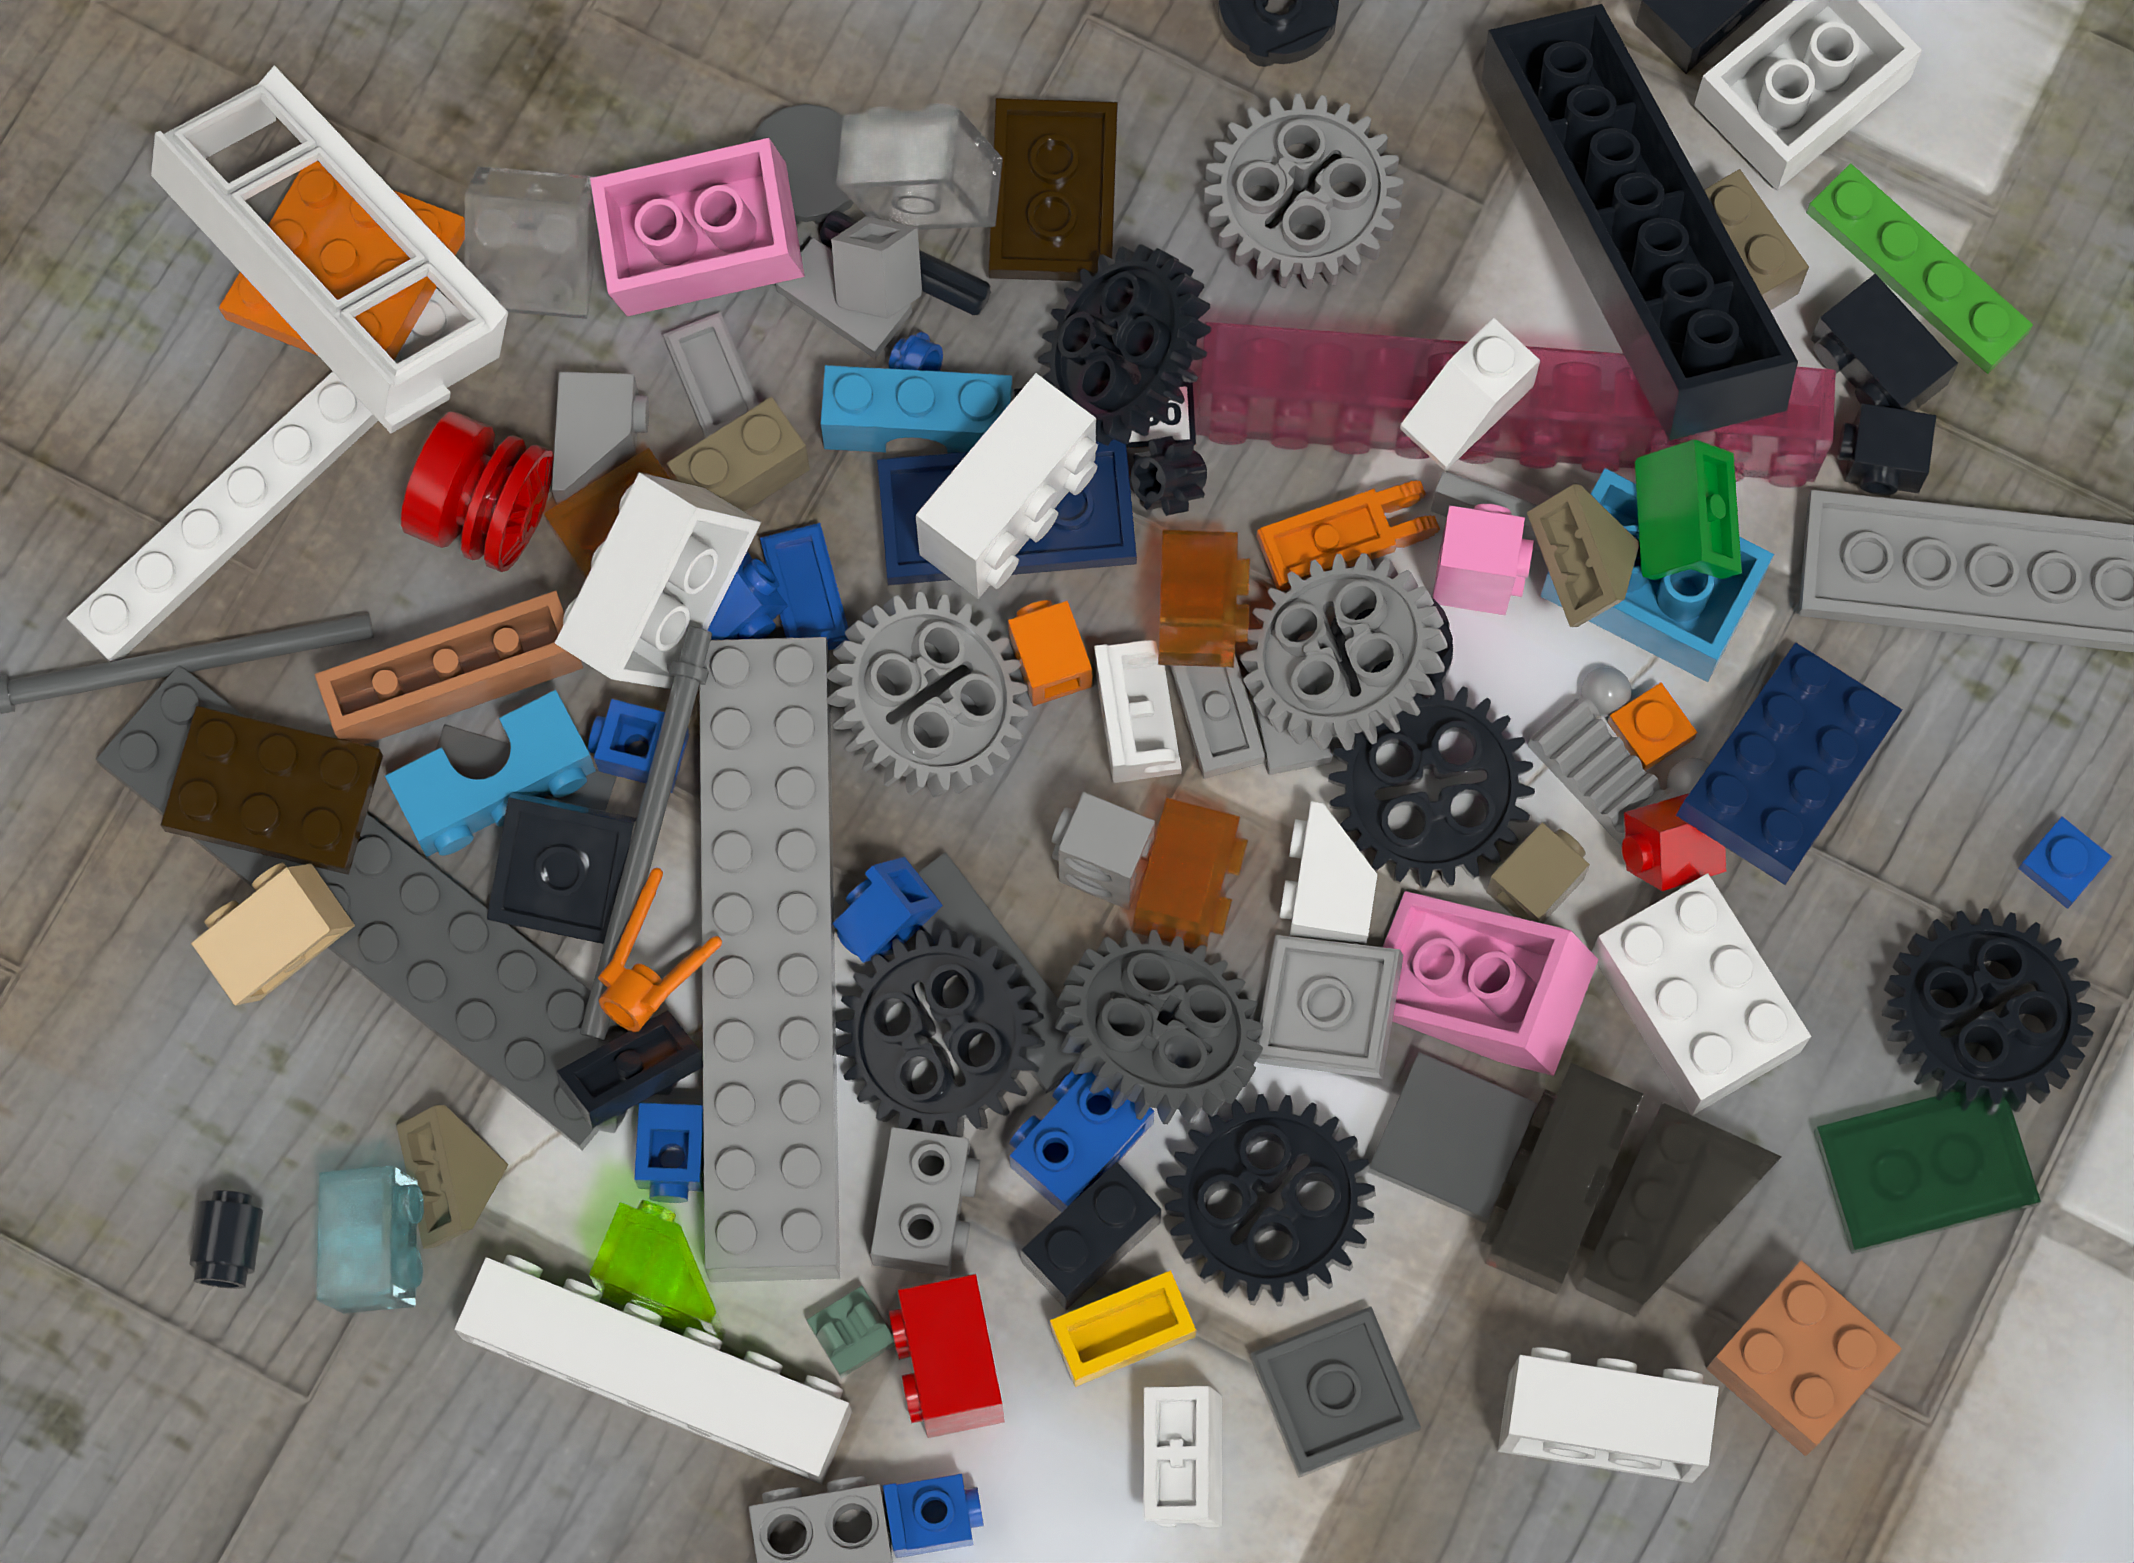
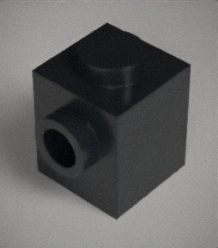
M1862 403L1853 424L1844 422L1841 429L1837 459L1847 461L1845 482L1860 484V488L1863 491L1876 495H1891L1897 491L1919 494L1929 474L1937 415Z

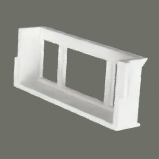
M275 65L259 84L164 134L161 131L155 133L151 176L390 433L395 432L448 401L451 394L447 389L449 386L499 358L508 311ZM276 117L302 143L230 183L206 160L211 155L275 122ZM316 161L322 164L410 258L407 262L339 300L330 293L245 202L246 199ZM427 276L470 322L397 364L354 317Z

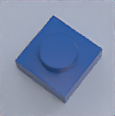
M2062 816L2018 869L2068 909L2112 856Z

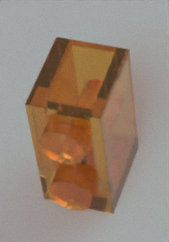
M1162 531L1158 665L1234 668L1235 642H1248L1249 604H1237V595L1248 596L1250 558H1238V532Z
M1166 797L1134 914L1133 933L1148 936L1151 930H1157L1161 940L1172 943L1173 939L1178 936L1183 938L1184 946L1194 949L1201 945L1206 946L1208 949L1212 933L1224 935L1233 901L1231 898L1222 896L1228 873L1236 876L1240 875L1249 839L1238 837L1240 816Z

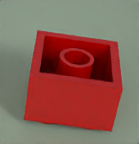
M976 1274L898 1290L901 1308L890 1310L889 1316L898 1359L910 1357L912 1359L914 1373L901 1375L911 1424L924 1421L927 1437L932 1438L1004 1423L1003 1403Z

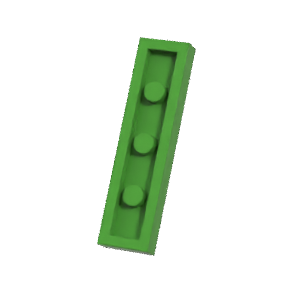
M1851 163L1809 203L1806 213L1874 274L1876 273L1885 284L1987 374L2029 334L2033 324Z

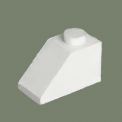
M1493 318L1447 362L1401 423L1400 429L1446 471L1534 386L1540 359Z

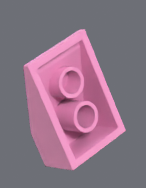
M1407 891L1404 892L1383 945L1384 948L1400 949L1404 955L1392 1022L1497 1062L1554 1076L1599 960L1571 930Z

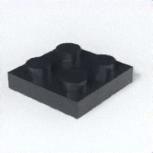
M513 792L508 797L487 920L604 944L637 818Z

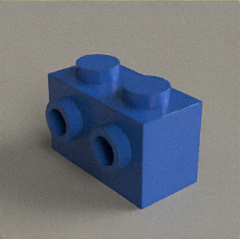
M1071 1071L1052 1095L1058 1103L1042 1120L1036 1115H1032L1017 1130L1009 1142L1015 1149L1010 1154V1168L1061 1213L1116 1162L1119 1163L1154 1123V1110L1151 1107L1143 1119L1139 1120L1135 1114V1102L1127 1099L1122 1106L1114 1109L1112 1108L1114 1091L1107 1087L1095 1094L1090 1092L1091 1085L1096 1078L1092 1072L1074 1074Z

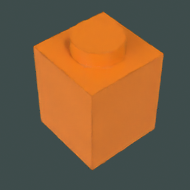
M1050 600L1034 602L1018 610L1016 613L1017 617L1008 620L1010 644L1016 660L1020 661L1021 666L1019 669L1025 685H1028L1027 692L1032 706L1092 687V667L1068 600L1055 605Z

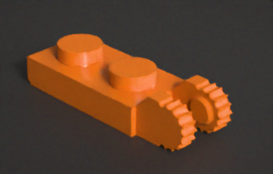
M1418 480L1405 482L1402 485H1396L1379 492L1371 489L1258 529L1257 539L1277 590L1284 591L1291 588L1287 575L1291 571L1302 580L1310 578V564L1315 559L1321 565L1324 572L1332 570L1336 554H1342L1350 568L1355 566L1362 553L1367 554L1369 559L1373 560L1394 553L1396 548H1405L1435 536L1440 530L1435 515L1417 517L1390 527L1384 514L1413 506L1425 498L1426 492L1422 482Z

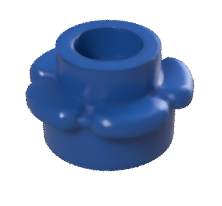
M924 332L911 335L908 339L902 338L895 344L891 352L889 369L940 371L943 361L942 347L931 342L928 334Z

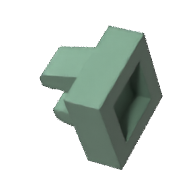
M863 1286L806 1320L841 1379L895 1346L893 1335Z

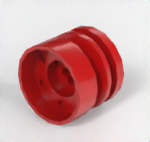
M448 412L438 421L417 458L405 492L401 511V527L405 534L440 548L448 547L462 532L461 551L465 558L473 561L479 560L484 555L487 567L499 572L508 571L518 561L542 518L553 478V452L539 445H532L526 450L524 439L517 436H508L494 452L495 434L492 426L457 412Z

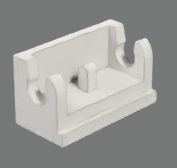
M1137 641L1107 646V644L1094 646V666L1113 783L1181 774V761L1176 740L1163 650H1158L1156 641Z
M1209 1386L1144 1388V1521L1146 1522L1153 1521L1164 1527H1176L1177 1523H1193L1205 1528L1222 1527V1396Z

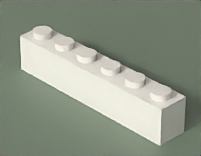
M507 1255L503 1264L490 1258H485L454 1329L462 1340L821 1485L823 1484L852 1413L850 1404L840 1399L843 1389L810 1375H807L804 1384L781 1376L780 1373L783 1366L780 1363L751 1351L746 1352L743 1360L721 1352L719 1350L723 1342L720 1339L695 1328L686 1327L682 1336L659 1327L663 1318L638 1305L626 1303L622 1312L599 1303L603 1294L581 1282L566 1279L563 1288L540 1279L543 1269L521 1258Z

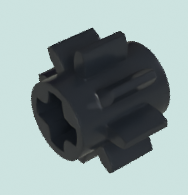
M1173 436L1149 440L1150 451L1134 454L1135 463L1131 470V484L1137 497L1145 502L1144 508L1146 510L1162 507L1165 516L1189 511L1188 501L1204 498L1205 493L1202 489L1207 480V467L1202 456L1193 450L1194 443L1192 441L1176 444Z

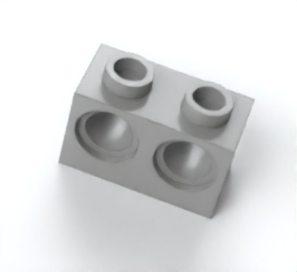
M1083 792L1076 810L1069 807L1064 808L1052 837V843L1056 844L1052 859L1059 861V882L1129 910L1153 855L1155 821Z
M859 1476L828 1482V1493L802 1497L801 1488L798 1487L763 1493V1504L749 1506L757 1563H893L884 1499L880 1484L867 1486L866 1477ZM849 1510H861L872 1519V1528L869 1535L857 1543L844 1542L835 1534L838 1518ZM784 1521L799 1522L807 1531L804 1545L792 1554L778 1553L770 1544L772 1531L778 1524Z

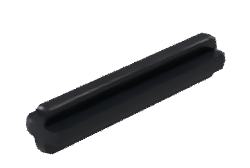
M832 211L821 228V242L832 248L831 239L857 223L858 220L839 211ZM919 250L922 291L971 315H979L990 297L991 286L989 283Z

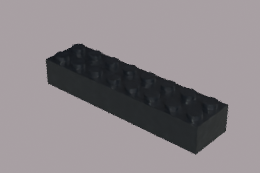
M1603 4L1488 30L1481 82L1668 440L1787 411L1798 360Z

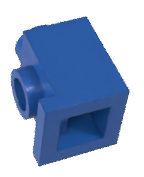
M611 699L607 716L596 717L589 737L588 752L595 754L594 760L598 771L647 783L665 712ZM688 728L670 793H673L690 736ZM636 741H642L649 745V750L643 757L627 754V748Z
M905 857L873 865L865 873L869 879L859 884L848 894L845 901L849 907L832 923L837 929V935L842 945L848 951L857 955L863 963L871 961V957L874 954L881 956L894 954L892 940L898 938L907 942L943 906Z
M639 1103L634 1180L638 1189H650V1200L663 1203H683L688 1201L689 1191H703V1105ZM671 1148L681 1150L685 1155L683 1163L677 1168L664 1167L661 1164V1156L666 1150Z
M962 1474L898 1485L896 1483L883 1485L893 1551L896 1558L972 1546L974 1544L971 1528L984 1526L978 1487L964 1489ZM932 1500L941 1501L947 1507L946 1517L943 1521L936 1524L929 1523L922 1517L924 1505Z

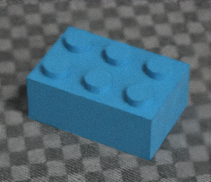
M1604 468L1591 495L1640 542L1636 484ZM1739 536L1741 574L1719 579L1689 569L1652 580L1642 576L1639 544L1625 600L1592 618L1589 622L1709 682L1757 592L1774 554ZM1548 571L1540 597L1562 607Z

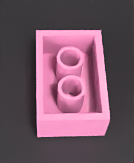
M770 138L590 178L607 291L626 316L805 277L786 162Z

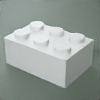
M1794 0L1703 75L1694 106L1778 191L1911 79L1922 49L1874 0Z
M1035 373L916 514L920 556L977 599L982 596L990 585L995 589L1000 588L1016 569L1019 559L1015 555L1029 538L1038 542L1052 527L1058 516V511L1055 510V507L1068 492H1071L1073 495L1079 494L1094 476L1098 467L1094 463L1095 452L1098 444H1096V418Z
M639 473L634 484L626 490L621 498L620 512L606 541L597 548L591 561L592 569L578 597L566 609L563 627L555 644L610 679L671 689L674 678L669 676L671 663L673 661L679 662L687 628L696 627L708 630L761 522L705 488Z
M1708 873L1599 935L1592 949V953L1599 959L1598 967L1692 1116L1798 1055L1811 1038L1810 1033Z
M1532 1348L1531 1356L1519 1355L1508 1375L1498 1452L1693 1483L1709 1466L1719 1387L1702 1384L1703 1375L1700 1373L1681 1369H1664L1662 1378L1637 1374V1364L1625 1360L1600 1358L1597 1361V1367L1570 1363L1571 1354L1562 1350Z

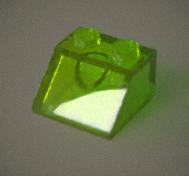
M640 1200L637 1208L620 1202L589 1273V1277L596 1289L603 1294L602 1297L623 1306L626 1303L638 1305L660 1315L663 1318V1322L686 1330V1327L695 1328L722 1341L726 1333L682 1230V1226L674 1222L676 1214L646 1200Z

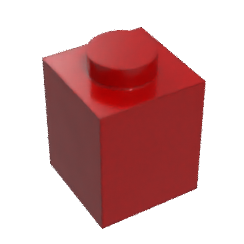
M1688 793L1624 812L1625 838L1622 841V855L1626 864V871L1661 891L1691 883L1707 873L1711 877L1726 872L1725 847L1676 816L1684 800L1689 795Z

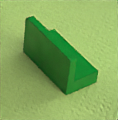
M1693 439L1638 457L1635 461L1642 576L1656 580L1689 569L1719 579L1741 574L1734 453Z

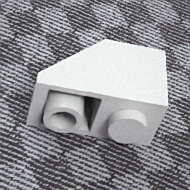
M1311 801L1308 821L1295 819L1289 857L1302 860L1298 882L1285 880L1280 918L1292 920L1290 937L1366 945L1377 873L1324 803Z

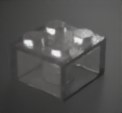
M930 104L922 111L900 112L889 107H873L868 109L865 114L844 115L836 185L866 216L917 227L918 230L995 227L1002 157L960 109L948 104Z

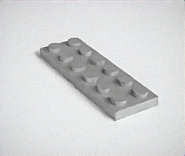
M1811 490L1807 501L1798 616L2134 652V525Z

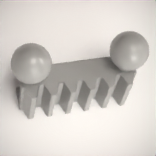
M1600 667L1590 672L1583 681L1581 688L1582 697L1576 698L1530 738L1528 747L1622 846V841L1625 838L1624 812L1689 794L1710 764L1699 758H1686L1679 761L1670 770L1667 779V789L1663 791L1658 778L1654 774H1647L1644 771L1641 760L1637 756L1628 754L1623 741L1619 737L1611 736L1606 723L1602 719H1595L1597 716L1609 717L1612 713L1628 704L1632 695L1631 684L1623 672L1613 667Z

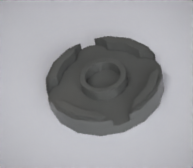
M811 104L783 108L765 119L749 140V142L770 138L786 162L796 224H799V221L809 222L814 220L815 224L825 222L832 211L844 213L851 208L864 189L868 163L863 138L849 119L831 108Z

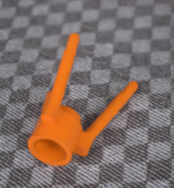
M653 868L612 960L598 976L599 981L607 987L606 991L599 998L600 1007L613 1021L633 1032H639L668 995L706 962L722 945V939L719 936H713L703 946L696 947L662 979L656 972L643 964L637 963L631 970L624 968L663 877V871L660 868Z

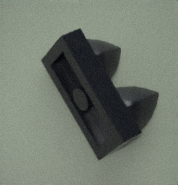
M667 1010L647 1021L639 1032L629 1031L557 1070V1076L561 1089L592 1129L596 1128L600 1131L615 1133L629 1108L654 1094L669 1095L681 1079L703 1068V1059L700 1049Z

